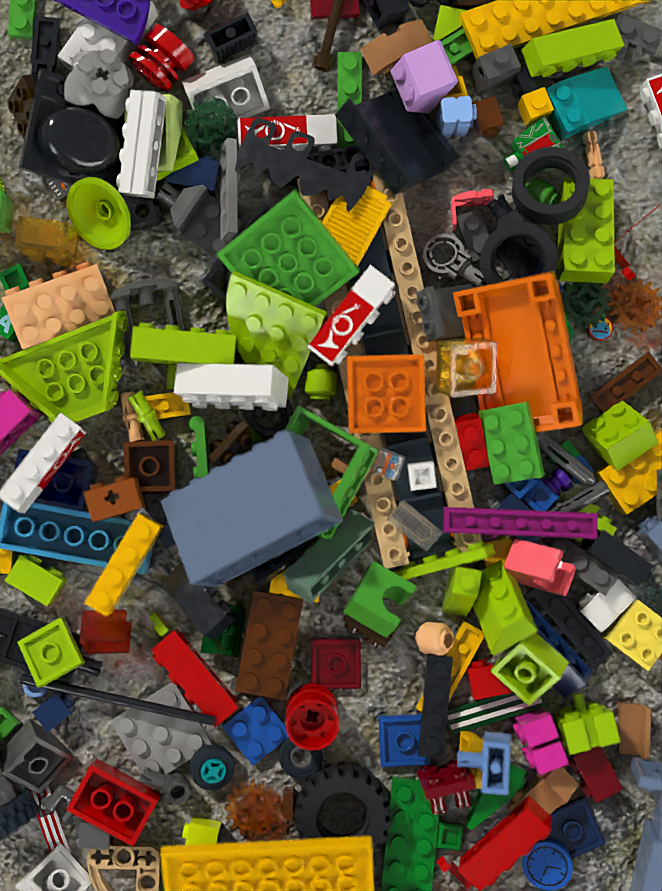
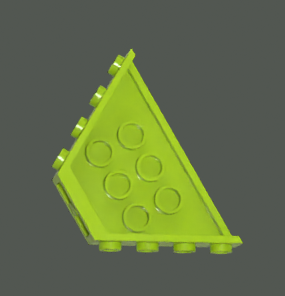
M126 310L112 313L111 316L0 359V378L7 380L15 392L30 400L29 403L35 409L42 410L49 416L48 419L51 423L55 421L60 413L75 423L114 408L119 398V392L116 391L117 382L122 374L120 358L125 350L123 334L128 326Z

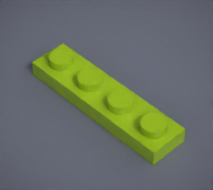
M480 541L468 545L469 550L463 552L460 551V548L446 551V556L438 558L437 554L422 558V563L416 564L415 560L409 561V564L401 565V569L393 573L406 580L487 558L494 554L495 550L492 543L483 545V542Z

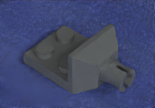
M165 183L162 187L165 191H159L157 200L170 207L174 226L179 235L217 259V253L231 242L221 240L220 202L210 196L207 187L204 185L184 188L181 192L172 187L171 184ZM237 214V218L241 221V229L248 220Z

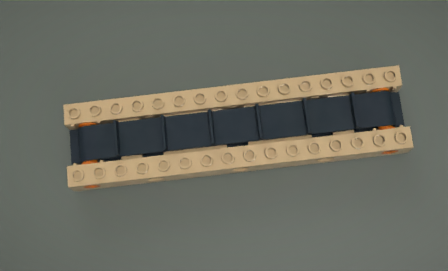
M366 170L358 171V173L364 174ZM375 170L368 186L387 195L386 201H390L392 205L358 266L360 272L352 277L349 283L343 284L325 298L323 302L327 312V319H329L371 265L395 284L393 291L396 293L387 305L382 303L377 309L380 314L371 325L367 323L361 331L364 335L357 344L351 343L345 350L348 352L347 356L409 355L407 346H409V350H412L413 355L424 354L426 431L353 433L358 439L379 450L364 478V484L372 520L375 525L382 564L385 568H392L409 564L408 556H410V553L412 559L452 550L451 545H454V548H460V551L463 552L469 550L468 545L482 540L480 534L443 532L444 507L441 495H443L445 507L474 508L437 343L436 340L427 342L426 334L423 331L420 309L417 306L416 293L423 290L424 286L403 195L401 192L394 196ZM299 178V179H297V184H298L299 194L301 195L300 178ZM327 189L317 195L302 196L318 218L323 221L334 199L328 200ZM386 250H387L388 256H389V255L391 256V260H392V264H393V273H392V274L390 273V269H389V265H388V260H387V256H386V252H385ZM346 357L338 365L348 409ZM431 443L434 446L437 464L434 467L436 487L411 491L407 464L433 461L429 445ZM381 450L402 458L394 479L374 471L376 467H382L385 459L381 455ZM404 500L435 526L436 534L432 541L427 544H419L388 520L397 508L396 501L400 505Z

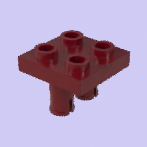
M457 759L449 760L446 764L439 766L427 765L422 770L416 771L425 799L430 801L432 814H439L438 804L441 813L447 811L444 796L454 794L456 808L463 809V801L466 808L472 805L469 790L476 789L475 780L469 768L457 767Z

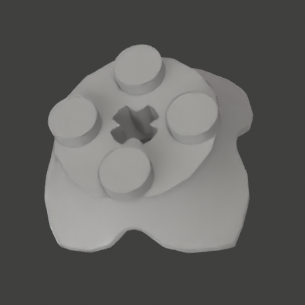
M110 49L77 53L72 59L73 70L67 76L64 84L65 100L77 106L95 104L103 115L119 119L126 109L125 103L128 98V89L134 83L131 70Z

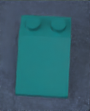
M607 66L567 78L546 88L554 108L550 119L561 141L628 110Z

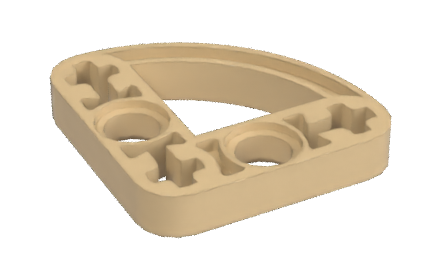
M113 842L109 850L90 849L87 855V867L95 891H113L104 878L101 869L137 870L136 891H160V848L151 843H135L133 847L127 843ZM111 849L114 850L113 862H110L111 856H104L101 861L98 860V856H94L98 850H101L103 855H109ZM120 850L129 851L131 860L128 862L120 861L118 852ZM136 850H139L138 856H145L147 851H151V855L156 856L152 862H148L146 857H139L138 862H135ZM145 876L153 877L155 886L152 888L144 887L142 878Z

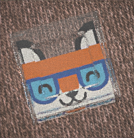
M381 448L372 472L397 481L406 457Z

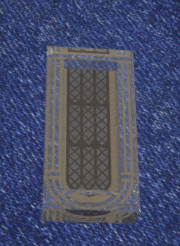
M404 500L387 518L392 525L426 552L443 533Z

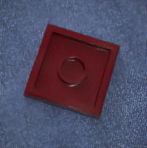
M311 638V684H319L328 689H361V639Z

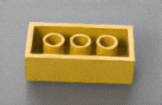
M662 428L654 432L658 440L657 445L618 471L607 463L593 472L596 480H602L608 487L609 495L607 496L619 514L627 515L657 495V470L662 469Z

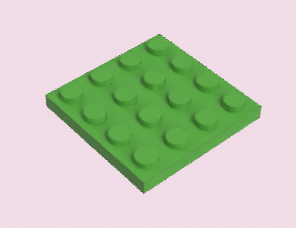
M296 189L217 253V256L232 273L236 271L313 306L318 305L360 272L358 266Z

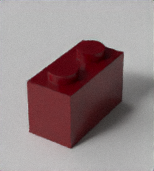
M596 746L590 748V750L569 754L571 760L568 763L574 774L580 775L583 781L580 783V787L587 798L591 796L598 803L623 790L602 747Z

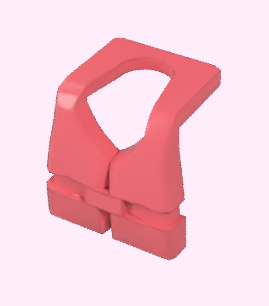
M481 189V191L477 192L476 190L457 194L452 198V231H456L457 228L456 208L487 206L494 198L492 189Z

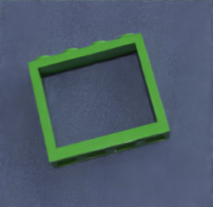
M297 406L293 416L290 415L289 423L285 430L302 436L309 422L312 421L358 447L333 494V498L343 518L379 450L311 411ZM339 524L318 534V536L331 539Z

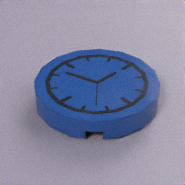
M549 838L537 841L532 850L526 856H523L522 861L523 872L529 882L537 888L546 891L558 890L564 887L571 879L574 866L568 849L560 842Z

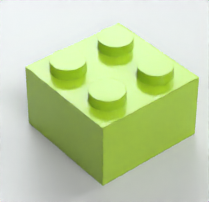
M624 401L612 406L609 410L582 427L591 449L616 471L658 444L650 421Z
M535 632L506 649L499 656L491 672L529 706L561 678L569 662Z

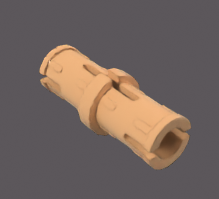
M135 391L122 393L119 395L124 413L122 419L126 423L129 442L143 441L145 437L142 423H139L137 420L139 416L128 400V397L135 394Z

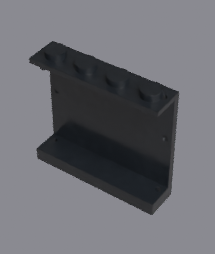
M395 83L385 94L355 105L351 98L347 99L335 114L394 196L445 172L459 158V155L427 113L408 112Z

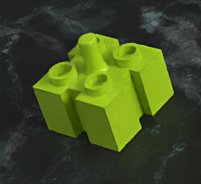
M581 692L573 694L575 711L574 707H566L560 709L558 714L553 715L559 741L569 754L590 750V748L596 746L602 747L620 742L613 712L602 703H598V701L585 703Z

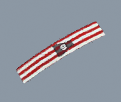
M49 785L41 794L29 789L41 809L37 818L49 851L51 852L61 843L71 854L57 811L51 812L40 804L43 798L51 795Z

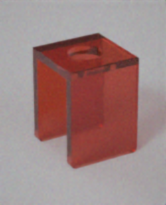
M125 609L114 610L108 616L103 615L97 610H84L82 612L80 643L85 654L130 652L132 625L131 622H126L127 611Z

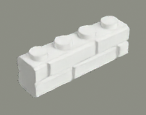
M130 90V97L127 98L125 103L128 115L127 123L123 125L122 129L125 140L124 148L120 150L119 154L122 166L121 173L117 176L116 184L119 188L118 192L127 196L152 199L155 197L167 98L158 92Z

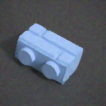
M462 96L457 99L448 97L441 100L437 114V127L445 138H450L452 135L454 137L466 136L469 128H473L474 120L477 118L476 104H472L470 96Z

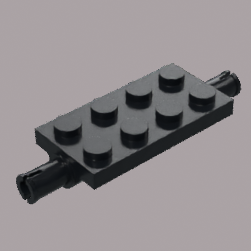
M0 607V662L30 672L18 641L50 623ZM71 631L85 663L57 678L56 681L71 684L77 670L98 677L103 661L83 656L82 650L87 636Z

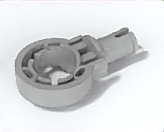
M438 234L430 238L425 244L423 260L425 267L431 274L438 277H450L454 281L458 277H463L477 287L483 286L481 283L485 284L486 281L483 278L482 272L470 264L472 256L464 251L463 244L457 237L451 234ZM444 242H447V247L453 249L455 255L451 261L445 264H438L433 260V254L438 248L444 247ZM428 254H430V260L432 261V265H430V263L427 260Z

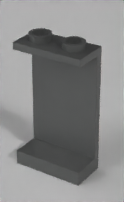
M467 284L434 289L433 286H429L416 293L417 306L420 309L423 331L426 334L427 342L465 335L462 318L457 316L453 292L476 288L477 286Z

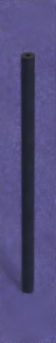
M21 675L20 684L37 687L33 676ZM52 681L43 687H38L214 726L216 722V716L59 681Z

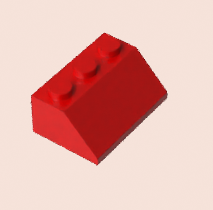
M96 758L89 766L66 811L134 847L162 794Z

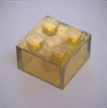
M19 216L15 246L22 251L23 255L29 256V260L43 262L44 258L53 259V263L68 265V262L76 263L80 235L69 222Z
M483 337L437 341V392L449 397L496 392V341Z

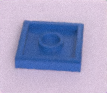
M421 714L378 716L381 767L431 765L430 757L418 756Z

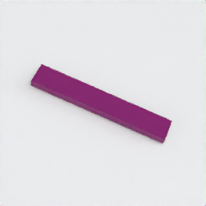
M444 507L443 511L444 533L597 539L598 513Z

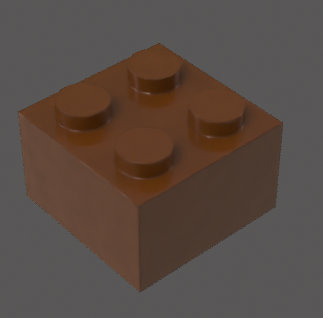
M178 441L123 442L124 475H129L130 479L137 478L141 492L174 491L179 489Z

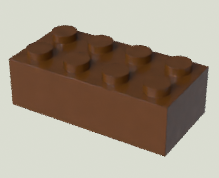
M260 589L253 591L235 691L282 700L286 699L303 599L283 596V594H272L269 591Z

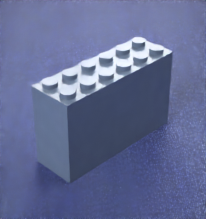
M287 430L276 433L274 438L266 443L262 442L253 446L252 451L233 457L231 462L225 466L213 468L210 474L205 477L193 479L187 487L176 489L169 493V497L161 500L190 584L215 588L343 522L310 440Z

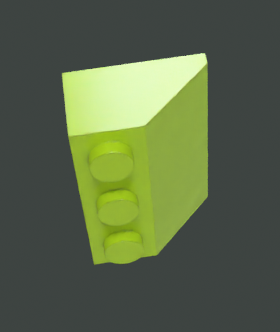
M502 560L482 570L478 596L473 604L493 656L538 631L517 580L504 568L505 564Z

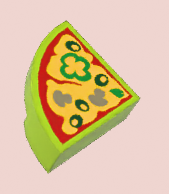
M156 609L149 615V621L155 624L154 629L160 636H163L172 628Z

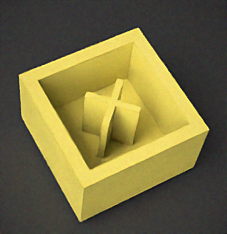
M635 599L614 620L601 637L641 668L649 671L662 654V618L642 602Z

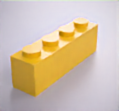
M138 513L84 603L105 616L112 614L163 530L164 525L144 513Z

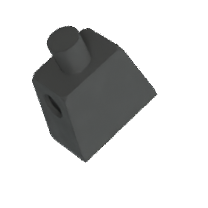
M509 44L480 56L470 70L469 75L477 94L480 95L512 82L515 74L521 71V66L512 45Z

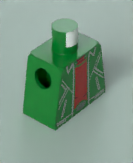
M545 116L513 140L510 146L513 154L503 159L509 172L515 170L517 164L525 155L543 147L563 148ZM549 168L540 169L534 172L533 174L544 171Z

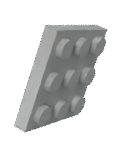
M173 682L143 699L194 711L180 687L176 686ZM128 708L110 720L141 774L144 773L145 767H148L151 770L166 775L192 759L193 755L200 748L206 745H213L203 725L197 722Z

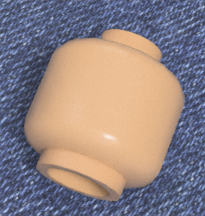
M425 622L416 632L415 639L417 645L424 654L442 656L454 644L453 632L445 623Z

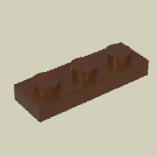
M648 351L591 394L589 398L601 414H603L612 406L627 400L662 373V367Z

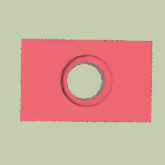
M514 539L504 568L520 584L565 597L576 571L575 565L561 561L564 554L561 550L519 539Z

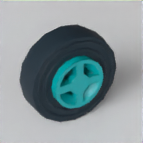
M217 744L206 745L200 748L190 761V775L194 783L208 791L218 790L226 786L234 775L235 763L231 753L225 747Z

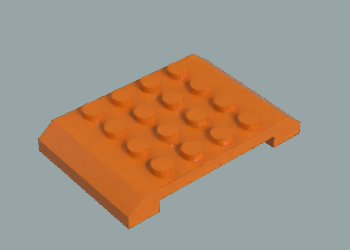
M554 272L453 292L457 316L462 318L480 410L529 401L536 432L582 425V404L559 284Z

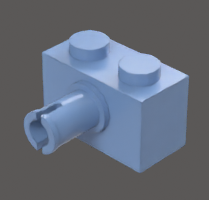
M485 732L481 753L458 750V768H477L482 772V793L508 795L511 734Z

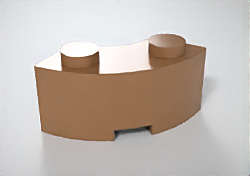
M422 20L399 25V29L392 35L386 36L383 33L361 49L373 76L391 75L390 70L404 54L433 42Z
M563 767L540 775L536 772L535 777L522 789H518L516 795L511 798L512 800L507 805V808L512 811L525 798L530 796L547 813L551 814L559 806L567 803L579 783Z

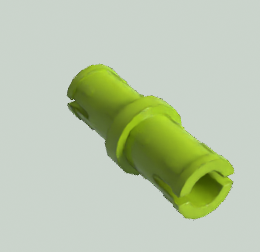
M142 390L138 391L137 394L129 396L128 400L139 416L137 420L139 423H143L151 440L155 441L157 438L166 435V432L155 416L157 414L155 409H151Z

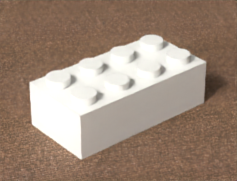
M150 1L148 20L141 39L158 16L152 1ZM84 17L58 54V58L66 69L72 71V59L77 53L110 49L125 64L128 56L136 48V45Z
M177 363L174 393L180 396L182 401L191 403L192 407L204 409L207 408V405H215L219 409H230V406H238L239 409L253 410L255 406L262 407V409L268 411H277V407L286 408L289 378L272 365Z

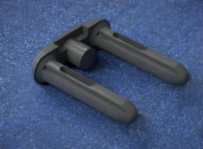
M146 279L136 281L116 289L110 297L115 302L116 312L126 310L130 334L127 336L126 331L123 334L126 362L133 369L138 368L140 362L133 361L131 358L134 319L129 298L138 295L141 307L155 304L153 292L162 291L169 325L175 326L171 302L174 301L178 326H180L181 331H185L177 291L180 285L175 280Z
M545 431L536 432L539 448L582 484L593 486L596 483L593 472L549 437ZM548 445H550L551 447H553L557 452H559V453H560L563 457H565L568 461H565L564 459H562V458H561L558 454H556L551 448H549Z

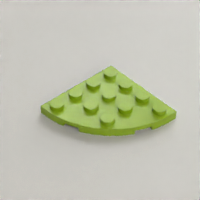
M234 271L231 274L228 285L226 311L231 335H236V348L247 365H272L289 378L287 398L291 399L311 353L307 346L319 332L327 312Z

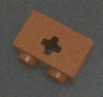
M129 475L115 478V483L107 486L105 482L90 485L91 490L84 492L92 522H98L145 508L138 479H130ZM113 492L120 496V498L116 499V503L109 500V497L113 496Z

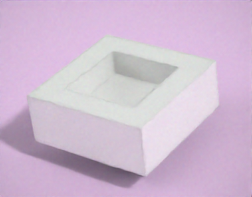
M433 461L407 464L411 491L436 487Z

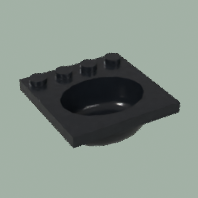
M40 69L38 71L18 169L69 185H73L85 177H95L106 181L118 190L116 179L118 174L121 173L122 166L119 154L120 150L124 148L125 138L123 137L122 129L125 124V111L119 119H113L100 113L95 104L91 103L86 106L74 105L66 101L64 97V84L67 77Z

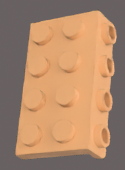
M90 261L77 265V271L69 274L65 269L52 274V280L44 282L43 278L28 282L29 288L20 290L19 286L4 291L6 296L1 298L22 350L115 313L97 264L91 265Z

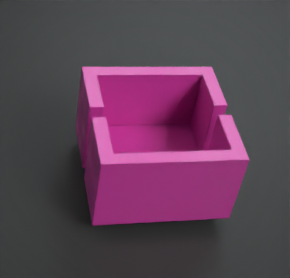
M544 708L514 716L516 724L512 726L517 739L525 746L521 748V751L531 769L535 768L540 775L568 764L561 742H555L554 740L558 738V734L551 715Z

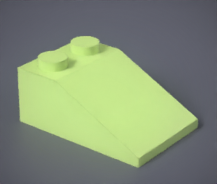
M171 94L163 95L167 98L158 172L173 171L182 130V101ZM125 109V123H127V115H128L126 109Z

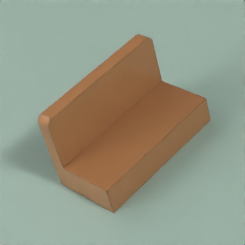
M618 702L617 731L620 742L617 743L618 754L640 755L643 759L650 758L651 708L645 704Z

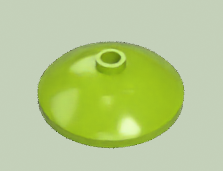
M95 177L82 178L71 186L67 195V212L77 233L86 242L99 249L110 250L123 244L130 233L131 219L128 207L120 193L106 181Z

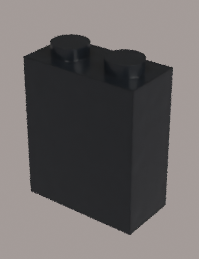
M598 529L597 539L585 538L580 545L582 550L620 575L619 578L625 583L640 587L641 584H646L652 576L651 570L654 565L605 530Z

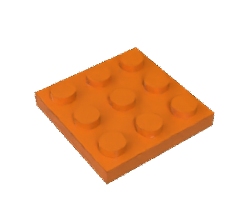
M424 354L347 356L349 433L426 431Z

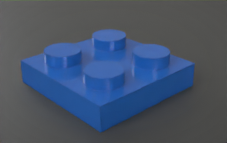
M258 696L222 725L252 766L289 738L286 732V724L264 696Z

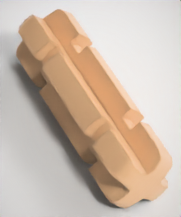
M588 131L584 133L582 138L584 145H586L585 153L588 167H591V170H589L592 179H601L605 176L604 167L601 166L603 162L599 144L596 143L598 140L597 133L595 131Z

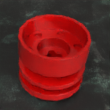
M155 23L144 36L150 48L138 44L136 46L138 53L132 52L128 59L146 81L162 91L169 92L173 87L171 82L176 83L179 80L173 68L184 73L195 58L189 48L165 27Z
M305 684L296 688L290 694L286 704V732L290 740L298 747L306 750H320L329 746L339 731L338 704L334 694L328 688L319 684Z

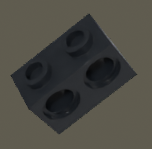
M120 193L129 210L131 219L130 229L132 232L160 225L159 217L162 216L159 202H154L152 198L133 197ZM147 208L150 210L148 216L144 218L138 217L141 209Z

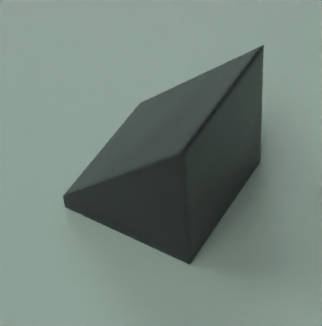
M84 448L73 451L69 456L82 462L90 463Z

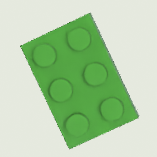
M529 401L478 411L494 485L540 478L545 475Z

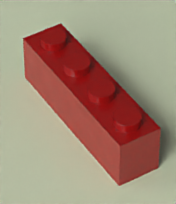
M178 628L151 649L154 653L152 655L154 661L160 667L164 665L170 672L168 674L170 680L176 686L180 684L185 690L184 696L192 705L196 704L202 711L200 713L216 716L215 727L239 708L240 702Z
M528 796L461 856L458 872L479 891L483 890L487 885L489 887L492 886L504 870L509 871L521 855L526 856L539 839L544 840L550 834L552 816Z

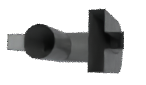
M59 785L54 793L43 798L40 804L54 812L63 799L70 803L75 792L65 785ZM67 811L61 820L72 824L75 815Z

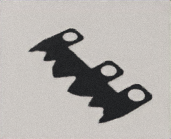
M262 118L253 120L239 148L235 172L250 163H253L258 175L268 168L271 179L280 188L284 187L294 177L299 176L302 196L317 195L327 189L328 200L330 201L339 196H344L347 202V212L364 195L375 171L372 165L370 170L364 174L358 173L355 170V163L358 160H368L364 154H355L345 173L307 159L315 143L313 136L295 131L291 134L284 150L269 146L276 130V124ZM258 124L269 126L270 131L266 137L259 138L255 136L254 128ZM304 137L308 141L307 148L303 151L294 150L292 147L294 139Z

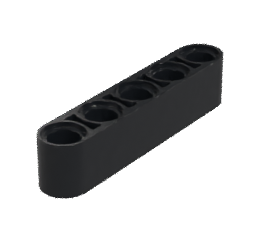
M357 145L309 153L307 159L320 164L331 160L336 164L333 167L334 169L346 173L350 165L347 162V158L357 153L363 154V152ZM360 159L355 164V170L357 172L362 170L368 172L370 162L366 159ZM294 177L284 187L298 185L297 179L300 177Z

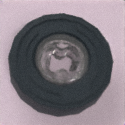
M287 738L280 747L278 758L286 774L293 778L304 779L311 777L321 767L323 750H306L298 747L290 738ZM300 749L305 750V756L308 757L306 760L303 758L302 762L297 761V756L294 755L296 751L299 753Z

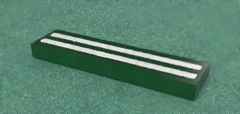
M515 693L477 699L448 708L447 726L450 735L460 733V731H468L546 707L543 695L529 706Z

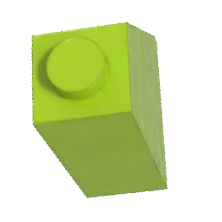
M462 565L449 568L442 606L443 613L465 617L468 615L478 596L482 571Z

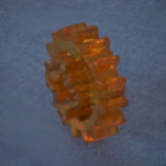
M638 279L634 285V282L630 280L626 282V286L621 284L617 287L619 292L612 293L611 296L616 300L609 303V306L614 307V311L609 314L610 316H617L614 322L615 325L620 322L623 323V331L631 327V333H636L638 328L641 332L647 331V326L650 328L656 326L654 320L658 321L662 318L658 313L662 311V305H659V302L662 301V296L657 297L656 295L659 288L650 289L652 282L649 281L643 285L642 279ZM627 294V296H625L627 301L624 305L621 306L622 299L624 295ZM634 303H635L636 305H638V304H639V305L645 304V305L642 306L640 309H638V308H629V307L632 306ZM649 307H652L651 314L648 317L647 311Z
M255 779L251 780L250 785H247L243 780L241 788L233 787L232 791L235 795L228 794L227 800L231 803L225 804L224 810L230 811L226 815V820L233 819L231 828L234 829L239 826L240 835L245 830L248 831L249 837H252L253 832L256 830L259 835H262L263 827L270 830L272 827L270 821H277L278 816L273 812L279 811V805L274 804L278 801V796H271L273 788L265 789L264 781L258 786ZM248 792V796L244 800L237 801L241 795ZM258 793L261 794L266 800H262L258 796ZM250 803L254 804L255 812L250 811ZM267 814V816L262 821L256 823V820L260 816H265ZM238 815H241L246 820V822L243 821Z

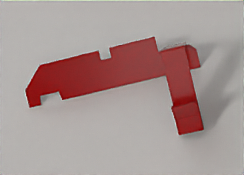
M653 211L647 214L638 223L631 227L627 232L620 236L616 241H614V243L617 242L620 238H622L625 234H627L632 228L638 225L647 216H649ZM614 246V260L623 269L621 273L630 281L636 274L630 270L629 267L631 265Z
M443 855L438 859L437 863L444 873L449 870L467 888L464 891L473 886L458 872V867L452 861L448 864Z

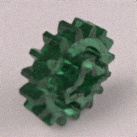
M204 97L202 98L201 105L196 102L193 103L194 111L187 110L190 118L184 119V123L187 126L184 130L186 135L189 136L191 144L196 143L199 150L205 146L207 152H210L211 147H215L219 151L220 144H223L227 138H235L232 131L238 130L235 123L238 119L235 113H233L232 107L230 105L227 106L225 100L222 99L218 103L216 98L212 97L211 101L207 102ZM223 116L226 117V125H223ZM196 124L199 125V133L196 132Z
M565 282L563 285L564 290L560 295L564 314L569 322L571 320L574 321V328H577L579 324H583V328L587 329L590 323L593 327H596L599 324V320L603 322L607 317L605 313H609L611 307L607 304H610L612 298L606 297L609 288L602 289L603 283L570 282L568 284ZM577 289L576 295L569 297V294ZM599 307L598 312L591 316L592 309Z

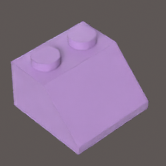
M439 40L404 54L390 70L408 112L430 113L458 83L447 54Z

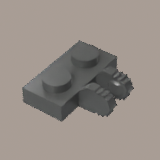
M619 13L615 22L625 46L618 51L616 59L621 61L624 58L627 46L635 49L630 59V65L635 66L641 52L654 56L662 38V29Z

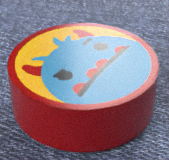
M596 316L587 325V333L595 341H603L610 337L613 332V324L605 316Z

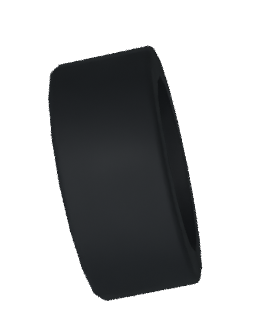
M287 398L286 408L283 407L284 419L280 425L274 428H266L258 423L255 413L257 407L255 406L253 410H246L247 421L251 428L259 435L274 437L276 433L284 431L287 427L290 415L293 416V407Z

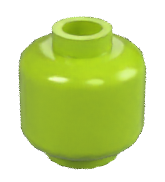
M316 364L315 369H310L306 372L305 393L311 396V400L330 401V397L336 395L337 373L329 370V365Z

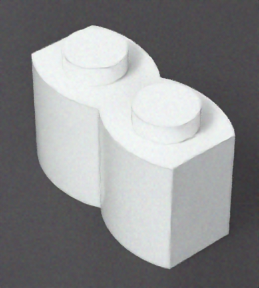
M618 579L606 596L597 590L591 595L589 593L585 594L579 600L578 604L580 606L577 610L598 632L602 633L636 599V596Z

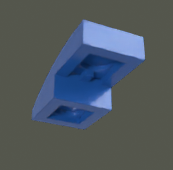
M539 478L504 483L519 499H524L535 511H549L560 499Z

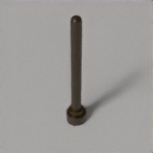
M334 0L321 51L314 56L312 67L316 70L323 72L331 71L333 61L331 60L330 51L344 0Z

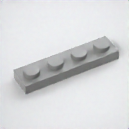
M227 138L220 147L221 240L231 241L239 233L241 221L237 218V210L240 207L241 201L240 195H237L240 172H235L239 149H237V139Z

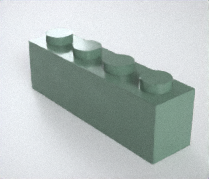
M353 509L343 516V522L338 525L331 539L321 537L284 574L288 590L309 604L377 538L374 522Z

